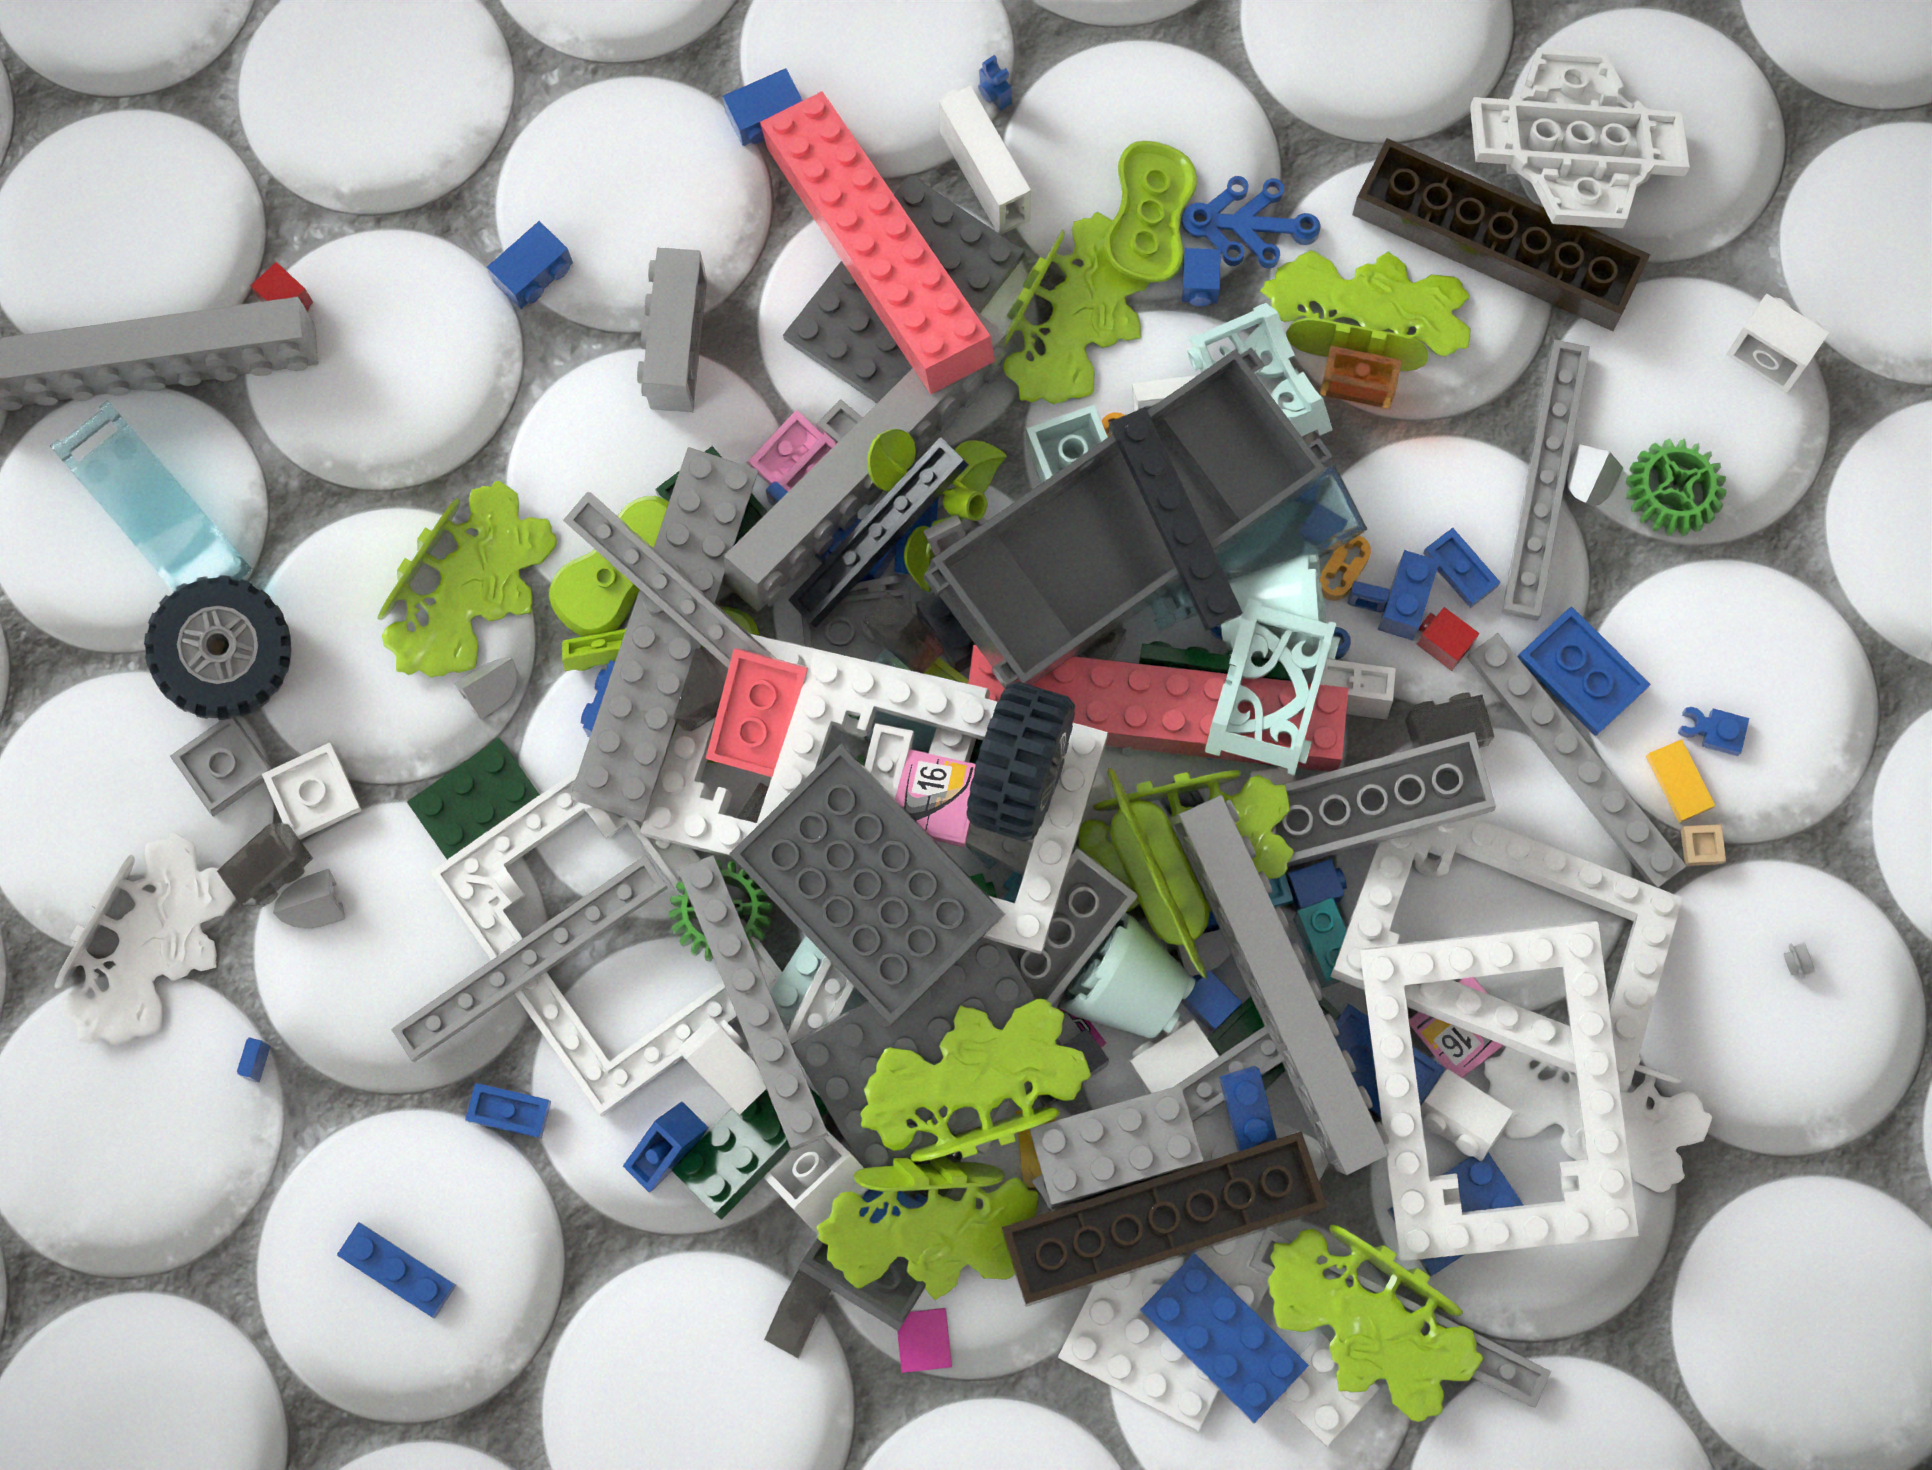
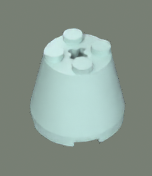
M1318 554L1301 555L1228 580L1242 612L1244 611L1247 599L1250 598L1263 602L1262 606L1326 623L1321 582L1319 583L1321 568ZM1242 615L1221 624L1223 642H1226L1228 652H1233ZM1257 622L1279 639H1281L1286 631L1283 628ZM1298 632L1292 633L1286 645L1290 652H1292L1297 643L1306 641V644L1302 647L1303 655L1311 657L1315 654L1319 646V638ZM1268 649L1266 658H1271L1273 653ZM1259 652L1252 655V658H1264Z
M1125 912L1066 987L1064 993L1068 994L1067 1001L1063 1000L1060 1008L1081 1019L1143 1037L1155 1038L1162 1029L1166 1032H1170L1173 1029L1180 1015L1176 1009L1181 1000L1186 999L1193 990L1195 979L1189 976V973L1134 917Z

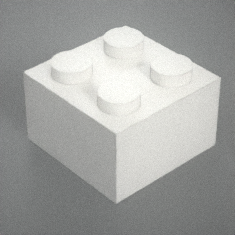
M1766 293L1726 355L1788 393L1830 332L1823 329L1817 320L1811 317H1804L1791 309L1790 305L1783 299L1773 298Z
M710 1017L677 1050L740 1115L766 1090V1086L750 1047L743 1051L739 1046L744 1040L724 1019L717 1024Z
M829 1132V1136L794 1151L790 1149L763 1177L818 1236L819 1232L816 1230V1226L830 1217L832 1202L840 1193L851 1191L863 1197L868 1190L857 1184L853 1177V1174L863 1169V1166Z

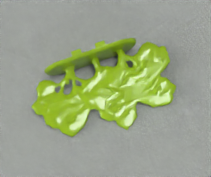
M1099 212L1094 213L1091 218H1082L1073 222L1071 229L1075 243L1073 253L1064 256L1056 253L1065 236V231L1063 229L1060 231L1045 259L1040 257L1029 272L1022 285L1024 288L1006 315L1012 321L1005 332L1004 348L1014 331L1020 330L1024 336V350L1012 353L1005 359L1003 364L1006 377L1018 384L1019 397L1022 401L1027 400L1034 403L1042 398L1054 405L1066 402L1070 398L1079 399L1092 395L1094 392L1095 371L1087 357L1086 346L1094 342L1100 347L1105 348L1116 344L1120 338L1126 341L1141 338L1139 315L1126 304L1125 297L1139 291H1146L1151 282L1126 276L1112 266L1104 248V236L1112 220ZM1075 259H1080L1084 265L1079 267L1072 264ZM1051 262H1055L1065 273L1066 279L1057 285L1055 289L1049 291L1039 284ZM1034 294L1050 301L1053 306V313L1050 319L1041 325L1035 326L1024 317V312ZM1041 328H1049L1051 332L1044 335L1039 330ZM1033 334L1040 337L1045 344L1046 352L1042 356L1037 353L1032 345L1037 340L1032 337ZM1027 351L1032 353L1033 361L1027 360Z
M1310 250L1299 255L1295 261L1286 262L1281 267H1278L1275 279L1265 281L1264 287L1260 289V292L1271 300V307L1278 312L1281 321L1289 322L1295 321L1301 316L1307 317L1290 324L1286 331L1287 339L1292 346L1300 351L1328 357V364L1341 366L1344 360L1363 364L1362 370L1377 373L1378 367L1395 371H1412L1423 367L1428 361V350L1420 341L1426 343L1436 354L1444 357L1455 353L1458 348L1466 349L1469 347L1471 328L1452 314V310L1461 308L1470 297L1468 292L1462 287L1463 283L1454 276L1433 274L1412 283L1407 278V266L1389 251L1379 256L1375 264L1366 263L1356 268L1355 278L1345 280L1340 276L1337 268L1330 260L1316 251ZM1311 301H1316L1321 305L1324 310V318L1320 319V313L1313 314L1309 305ZM1303 304L1306 309L1305 313L1298 311L1299 305ZM1337 310V314L1334 317H1329V311ZM1341 317L1352 318L1358 321L1360 326L1334 322V320ZM1414 326L1416 333L1414 335H1407L1409 327ZM1389 329L1394 331V333L1385 332L1382 330Z
M499 480L495 481L491 487L482 486L471 490L469 495L471 515L468 522L460 524L451 522L460 505L459 499L455 498L442 514L432 531L426 527L417 538L418 552L413 560L410 561L404 558L398 567V582L383 604L377 618L379 620L385 619L399 600L403 599L406 601V620L392 623L385 628L382 634L384 647L392 651L396 656L397 672L412 675L417 671H421L430 678L444 676L451 671L460 673L472 670L477 663L479 647L477 637L471 625V620L475 616L481 615L488 621L503 619L510 612L514 615L532 613L531 587L527 586L520 578L519 570L531 565L542 564L544 559L556 547L557 539L556 535L552 533L551 524L548 519L528 517L524 520L519 519L518 493ZM469 528H474L478 531V535L474 537L466 533ZM447 530L451 532L458 543V548L456 551L446 555L444 559L438 560L430 555V553ZM425 563L439 571L441 581L435 591L425 595H418L411 589L410 584ZM426 598H434L436 602L429 606L424 600ZM417 604H420L428 613L429 623L426 626H421L415 615L420 611L416 607ZM409 621L414 623L416 629L414 632L407 629Z
M1108 768L1107 775L1120 807L1111 820L1110 836L1112 844L1133 890L1138 894V901L1149 925L1157 937L1169 944L1184 945L1197 971L1202 974L1203 978L1207 979L1204 962L1198 954V948L1194 941L1203 934L1208 926L1210 913L1207 901L1168 817L1159 806L1143 800L1130 802L1116 772L1112 768Z
M1240 770L1218 772L1197 778H1192L1189 772L1173 775L1175 783L1155 787L1152 781L1136 784L1138 792L1127 794L1130 802L1137 800L1150 802L1168 797L1172 811L1171 817L1192 808L1181 806L1179 794L1209 788L1210 795L1208 800L1222 795L1225 802L1230 800L1239 816V821L1235 823L1241 837L1247 836L1255 850L1256 857L1252 858L1257 872L1263 871L1268 879H1275L1283 876L1288 869L1287 863L1293 856V849L1287 845L1281 836L1272 833V829L1290 811L1286 787L1282 784L1274 785L1269 779L1258 774L1251 777L1239 793L1230 796L1222 792L1219 785L1237 779L1241 774ZM1117 797L1098 802L1092 806L1096 811H1110L1120 808ZM1094 819L1083 822L1078 834L1079 848L1133 889L1112 842H1109L1107 839V833H1110V826H1107L1103 821ZM1138 898L1134 900L1126 912H1130L1140 904Z
M1036 999L1014 1009L1011 1019L1003 1030L993 1026L986 1012L960 1005L953 1021L955 1025L954 1030L947 1032L939 1047L943 1054V1059L940 1063L933 1065L923 1060L920 1055L911 1050L895 1048L884 1050L877 1062L876 1072L869 1078L864 1088L868 1105L860 1113L862 1117L861 1127L877 1131L883 1145L893 1151L902 1150L913 1141L917 1131L936 1135L938 1137L936 1143L919 1148L912 1153L910 1158L913 1162L932 1160L961 1151L962 1157L965 1158L978 1154L977 1145L999 1139L1001 1146L1015 1142V1133L1042 1125L1059 1116L1060 1111L1055 1107H1043L1033 1110L1032 1105L1038 1095L1049 1094L1063 1101L1074 1100L1077 1093L1081 1090L1082 1081L1088 1080L1091 1077V1073L1082 1051L1056 1044L1055 1040L1061 1035L1065 1016L1062 1011L1053 1008L1050 1002L1044 999ZM1027 1081L1031 1082L1033 1086L1032 1092L1026 1095L1024 1086ZM1011 1098L1022 1109L1023 1113L992 1122L990 1117L992 1109L997 1108L1004 1099ZM946 1106L948 1108L947 1115L942 1118L939 1110ZM921 1107L934 1113L938 1123L934 1125L931 1119L926 1124L915 1114L916 1110ZM963 1107L976 1109L982 1126L952 1135L947 1123L954 1111ZM912 1119L917 1123L918 1127L909 1128L907 1120Z
M946 1156L930 1160V1164L916 1165L909 1158H894L893 1166L863 1168L853 1174L857 1184L870 1190L883 1191L882 1195L867 1203L859 1194L851 1191L842 1192L832 1202L830 1217L816 1226V1230L819 1232L818 1239L828 1245L827 1260L832 1263L834 1268L843 1271L845 1279L855 1288H862L881 1278L888 1270L889 1265L897 1257H905L908 1260L907 1273L917 1282L923 1281L926 1284V1291L936 1301L957 1286L961 1269L966 1265H970L975 1271H978L983 1279L1007 1280L1014 1276L1015 1272L1002 1234V1227L1036 1217L1038 1192L1029 1191L1027 1185L1016 1177L1006 1181L996 1191L986 1193L980 1187L997 1184L1005 1177L1003 1170L989 1164L977 1162L953 1163ZM968 1187L960 1201H954L938 1194V1189ZM928 1190V1201L919 1208H906L896 1199L898 1191ZM976 1198H980L984 1202L981 1210L976 1209ZM884 1203H889L884 1218L878 1223H871L870 1218L876 1208L883 1209ZM894 1206H897L901 1212L899 1217L892 1214ZM869 1207L866 1215L861 1217L859 1213L861 1208Z
M1332 1224L1330 1225V1233L1343 1245L1352 1250L1351 1255H1330L1327 1241L1322 1233L1313 1228L1300 1231L1292 1243H1275L1274 1251L1270 1255L1275 1269L1267 1281L1269 1293L1275 1301L1273 1312L1277 1326L1285 1330L1307 1332L1314 1330L1318 1326L1329 1324L1335 1330L1336 1336L1330 1342L1329 1349L1332 1360L1339 1365V1370L1336 1373L1339 1391H1348L1350 1393L1366 1392L1369 1386L1373 1385L1377 1379H1386L1392 1395V1404L1397 1406L1412 1421H1425L1428 1416H1437L1443 1411L1444 1391L1440 1385L1441 1381H1469L1483 1361L1482 1354L1476 1351L1477 1342L1474 1338L1473 1330L1464 1326L1445 1328L1437 1324L1434 1315L1436 1307L1453 1316H1461L1463 1314L1461 1308L1428 1285L1427 1282L1430 1276L1419 1268L1406 1270L1393 1260L1397 1254L1385 1245L1374 1248L1349 1231ZM1322 1255L1328 1258L1327 1263L1321 1265L1317 1263L1318 1257ZM1367 1260L1391 1277L1383 1292L1374 1294L1360 1285L1356 1269L1363 1261ZM1336 1264V1267L1342 1270L1343 1266L1347 1267V1270L1339 1278L1329 1280L1323 1275L1324 1270ZM1352 1275L1354 1282L1353 1286L1349 1288L1345 1280L1348 1276ZM1401 1283L1426 1300V1305L1412 1314L1407 1312L1395 1294L1399 1284ZM1425 1322H1427L1430 1326V1332L1428 1335L1423 1336L1421 1330Z

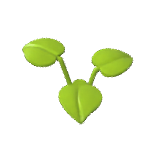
M889 429L877 434V437L871 443L867 456L869 476L872 482L884 491H890L908 472L907 470L915 460V442L909 433L901 429ZM969 440L961 443L955 449L969 466L953 481L952 485L955 487L952 489L947 488L942 493L944 494V508L952 515L951 517L957 515L961 523L963 518L978 521L985 515L988 502L984 492L989 487L997 468L1007 457L1000 449L989 443ZM951 517L933 521L931 527ZM919 526L907 540L904 550V561L907 570L921 589L930 592L932 589L923 577L928 571L934 555L924 534V530L929 527Z

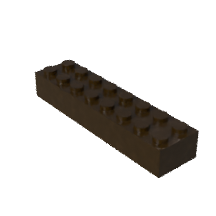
M1386 138L1357 196L1352 213L1355 217L1610 331H1614L1651 255L1587 226L1552 224L1544 207L1389 138Z
M1301 1131L1002 1227V1234L1025 1307L1322 1212L1327 1208V1204Z

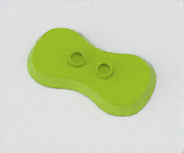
M1136 141L1122 152L1118 161L1122 200L1119 211L1108 226L1104 236L1105 253L1112 266L1126 276L1147 282H1165L1172 279L1179 272L1183 264L1184 248L1180 234V221L1184 208L1196 190L1197 174L1189 157L1178 149L1154 141Z
M657 496L640 497L628 503L618 514V517L654 548L669 502ZM594 549L583 556L571 560L558 570L549 588V600L555 614L566 627L583 637L618 629L626 619L640 589Z

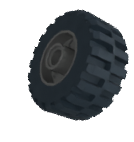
M1022 682L1008 684L1006 689L1003 690L988 724L970 785L966 814L967 819L975 827L1023 842L1034 839L1037 835L1059 782L1072 733L1075 704L1068 696Z

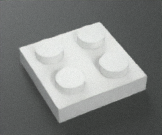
M330 742L262 774L289 838L293 842L362 811L335 748Z
M1319 1333L1300 1355L1309 1366L1277 1401L1319 1441L1328 1447L1380 1387L1374 1383L1369 1386L1366 1392L1350 1393L1348 1391H1339L1336 1378L1339 1365L1332 1360L1329 1349L1331 1341L1325 1335Z

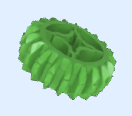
M1669 438L1664 441L1662 447L1655 442L1649 447V452H1640L1637 457L1638 462H1633L1629 468L1632 475H1629L1626 479V485L1631 487L1626 493V499L1636 500L1631 506V512H1643L1640 524L1650 519L1654 522L1652 525L1653 532L1658 531L1661 526H1664L1667 536H1671L1676 528L1681 536H1685L1689 533L1690 528L1698 532L1703 528V523L1710 524L1715 519L1714 513H1719L1722 509L1723 503L1720 500L1725 498L1727 490L1721 487L1726 482V476L1716 474L1721 468V463L1710 464L1709 462L1712 457L1711 451L1701 455L1698 453L1700 449L1699 443L1694 444L1689 449L1687 448L1685 438L1680 440L1675 447ZM1678 466H1682V467H1684V468H1686V469H1688V470H1683V469L1679 468ZM1656 469L1659 474L1657 479L1660 485L1654 492H1651L1649 473ZM1671 483H1673V486H1684L1681 492L1678 491V488L1677 490H1674L1672 487L1668 489ZM1697 483H1700L1703 499L1701 505L1697 507L1693 501L1695 496L1692 490ZM1663 504L1670 505V506H1672L1675 510L1669 509V508L1663 506Z
M716 860L725 884L739 888L751 901V903H742V900L732 899L740 919H744V915H751L744 930L754 951L755 945L750 938L754 937L758 940H764L765 933L758 926L769 927L771 925V919L761 914L771 912L772 904L761 902L768 895L762 889H757L759 885L752 878L747 881L749 875L743 868L738 874L736 873V862L730 861L727 870H722L720 860ZM678 882L676 888L683 896L674 895L670 898L671 904L679 907L669 911L670 919L679 921L672 926L673 933H684L679 940L682 947L694 942L691 947V954L693 956H697L705 948V960L711 962L713 955L705 936L698 932L690 922L691 919L698 918L694 908L691 907L692 903L683 882Z

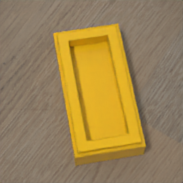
M1682 739L1646 755L1679 823L1715 807Z

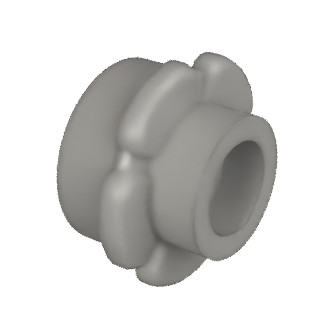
M1790 943V952L1783 954L1790 974L1798 973L1801 979H1805L1806 974L1815 972L1805 943L1795 946Z

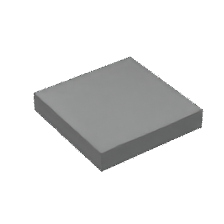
M236 717L219 721L170 755L173 762L213 817L264 782L262 774L272 769Z

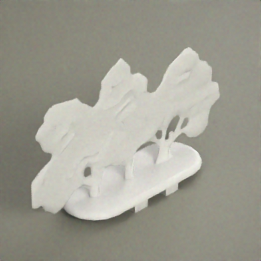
M175 832L170 833L167 839H158L155 842L146 844L144 858L147 871L144 878L134 882L128 880L135 863V857L132 854L129 855L117 871L104 894L98 891L95 893L89 904L95 911L85 928L77 925L70 937L76 943L62 966L54 986L55 988L63 987L77 966L81 965L84 967L86 975L85 986L69 992L64 996L60 1004L63 1016L77 1025V1040L79 1042L86 1041L92 1044L103 1038L116 1045L120 1042H128L134 1036L144 1037L159 1032L162 1027L163 1005L154 987L153 981L156 977L163 974L171 980H176L188 976L192 969L205 971L217 967L215 941L209 939L202 932L201 923L209 921L214 917L224 916L238 897L239 889L237 883L233 882L230 870L226 867H211L202 872L198 871L196 845ZM150 884L155 886L156 891L150 893L143 890V888ZM123 889L129 893L136 904L134 909L126 913L122 919L115 921L107 915ZM102 925L118 934L119 944L112 955L96 959L87 952V949ZM113 961L115 966L107 969L103 963ZM97 968L105 973L108 978L109 988L105 992L100 990L94 980L99 976L98 973L94 972ZM89 987L94 990L96 995L94 998H89L86 995Z
M1508 1046L1505 1047L1501 1056L1484 1061V1075L1491 1082L1487 1095L1514 1111L1503 1129L1507 1138L1533 1137L1542 1132L1544 1128L1557 1123L1565 1131L1560 1142L1567 1156L1574 1158L1575 1161L1587 1159L1577 1077L1573 1072L1560 1067L1553 1078L1547 1081L1540 1080L1538 1074L1549 1065L1550 1068L1555 1069L1556 1065ZM1638 1057L1635 1070L1646 1074L1644 1082L1634 1092L1626 1091L1625 1093L1620 1091L1630 1172L1635 1182L1655 1192H1665L1671 1188L1672 1184L1679 1183L1685 1176L1681 1156L1676 1152L1677 1147L1704 1141L1713 1117L1710 1113L1704 1112L1703 1103L1695 1092L1686 1091L1672 1097L1660 1096L1654 1086L1656 1078L1675 1084L1681 1083L1682 1080L1640 1065L1641 1058ZM1537 1060L1540 1061L1538 1067L1531 1069L1530 1062ZM1565 1071L1569 1073L1570 1081L1568 1083L1561 1078ZM1648 1096L1654 1100V1107L1651 1110L1646 1108Z

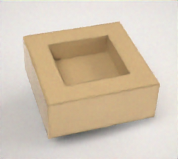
M1722 824L1684 826L1681 829L1684 863L1686 866L1716 865L1726 862Z

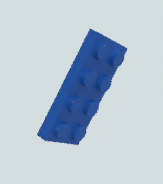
M1195 1253L1139 1310L1253 1424L1309 1366Z

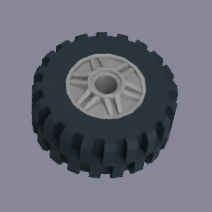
M207 575L197 577V581L189 584L184 582L175 587L176 591L170 596L165 595L159 602L160 606L155 613L152 612L148 621L149 628L147 633H145L144 639L147 667L160 691L181 710L204 719L218 718V720H226L240 715L243 717L252 713L251 711L259 706H264L282 686L291 663L292 650L289 628L279 606L275 605L265 591L252 586L251 582L244 579L240 581L231 579L227 575H219L218 578H208ZM221 640L228 643L229 648L223 655L216 656L209 652L210 645L215 641Z

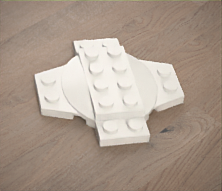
M1537 48L1521 94L1516 92L1509 100L1474 97L1470 106L1475 161L1506 164L1507 174H1519L1530 181L1552 224L1623 228L1629 215L1636 187L1642 183H1647L1650 174L1686 176L1690 168L1682 112L1650 110L1639 101L1631 104L1625 100L1622 94L1624 85L1609 57L1604 52Z

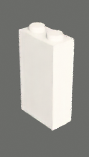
M968 86L962 90L954 89L948 92L939 100L940 134L994 228L1002 235L1030 221L1031 189L972 87Z

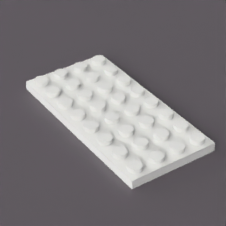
M1225 1101L1192 1122L1204 1162L1238 1152ZM1272 1117L1277 1139L1300 1132ZM1302 1133L1317 1178L1320 1181L1328 1161L1318 1140ZM1301 1219L1268 1230L1291 1241ZM1265 1230L1195 1252L1255 1313L1257 1312L1269 1287L1267 1280L1270 1276L1250 1267L1249 1264ZM1194 1253L1093 1285L1058 1358L1184 1425L1199 1431L1219 1389L1139 1311Z

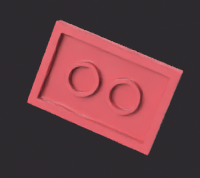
M734 648L706 759L772 777L808 667Z

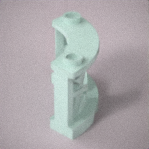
M1267 303L1253 308L1254 311L1197 336L1192 335L1188 337L1192 348L1187 350L1189 360L1195 370L1200 369L1201 373L1216 363L1212 359L1207 345L1229 337L1240 355L1251 347L1259 358L1263 355H1269L1272 358V363L1264 366L1257 375L1265 378H1282L1283 381L1274 389L1272 398L1277 404L1279 398L1283 396H1289L1293 399L1290 403L1283 401V409L1281 410L1299 434L1304 436L1315 431L1320 436L1333 430L1323 398L1314 389L1305 373L1299 374L1298 370L1294 369L1289 359L1294 358L1295 354L1287 339L1278 312ZM1258 324L1259 327L1243 343L1237 332ZM1220 346L1219 352L1224 357L1232 352L1225 346Z
M1248 598L1229 663L1231 665L1211 724L1205 752L1220 756L1221 750L1288 768L1287 773L1295 775L1298 762L1306 764L1312 741L1305 740L1306 732L1326 660H1335L1340 638L1333 636L1336 627L1334 622L1329 621L1327 624L1262 606L1263 602ZM1257 622L1283 628L1286 631L1281 639H1279ZM1293 632L1319 638V646L1314 655L1311 657L1303 655L1302 647L1306 644V641L1297 643L1292 652H1290L1286 645ZM1268 649L1273 653L1270 660L1262 667L1255 666L1251 661L1254 653H1261L1264 659L1268 654ZM1280 661L1292 681L1296 697L1280 710L1263 717L1259 698L1249 688L1242 686L1241 681L1242 678L1256 679L1265 676ZM1316 667L1309 691L1302 670H1310ZM1243 701L1250 702L1254 707L1255 719L1249 720L1250 710L1247 713H1240L1237 709L1238 705ZM1305 708L1300 728L1298 730V728L1288 720L1297 715L1302 709ZM1270 729V736L1277 744V736L1280 733L1289 734L1291 737V747L1286 748L1262 741V731ZM1255 733V739L1239 734Z

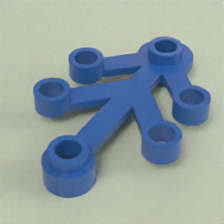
M1242 176L1232 177L1228 181L1227 189L1208 204H1191L1182 215L1184 230L1196 238L1206 237L1216 249H1221L1223 261L1229 266L1239 265L1243 261L1245 250L1239 242H1229L1219 229L1232 230L1258 257L1259 264L1264 268L1271 269L1279 262L1280 250L1273 244H1266L1255 232L1291 234L1296 243L1310 245L1317 240L1321 228L1318 218L1309 213L1300 214L1295 219L1256 216L1269 204L1281 200L1284 185L1275 178L1265 181L1262 192L1233 215L1219 213L1234 200L1240 201L1246 197L1249 185L1248 181ZM1233 185H1240L1244 190L1235 192L1231 187ZM1275 187L1279 193L1272 195L1267 192V189ZM1202 215L1206 220L1204 222H1197L1194 216ZM1303 222L1310 223L1313 228L1305 230L1300 224ZM1229 250H1236L1240 255L1232 258L1227 252ZM1270 252L1274 254L1275 258L1273 260H1266L1263 254Z

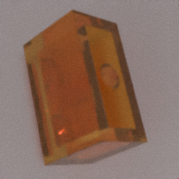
M1330 345L1319 395L1390 409L1396 393L1402 360Z

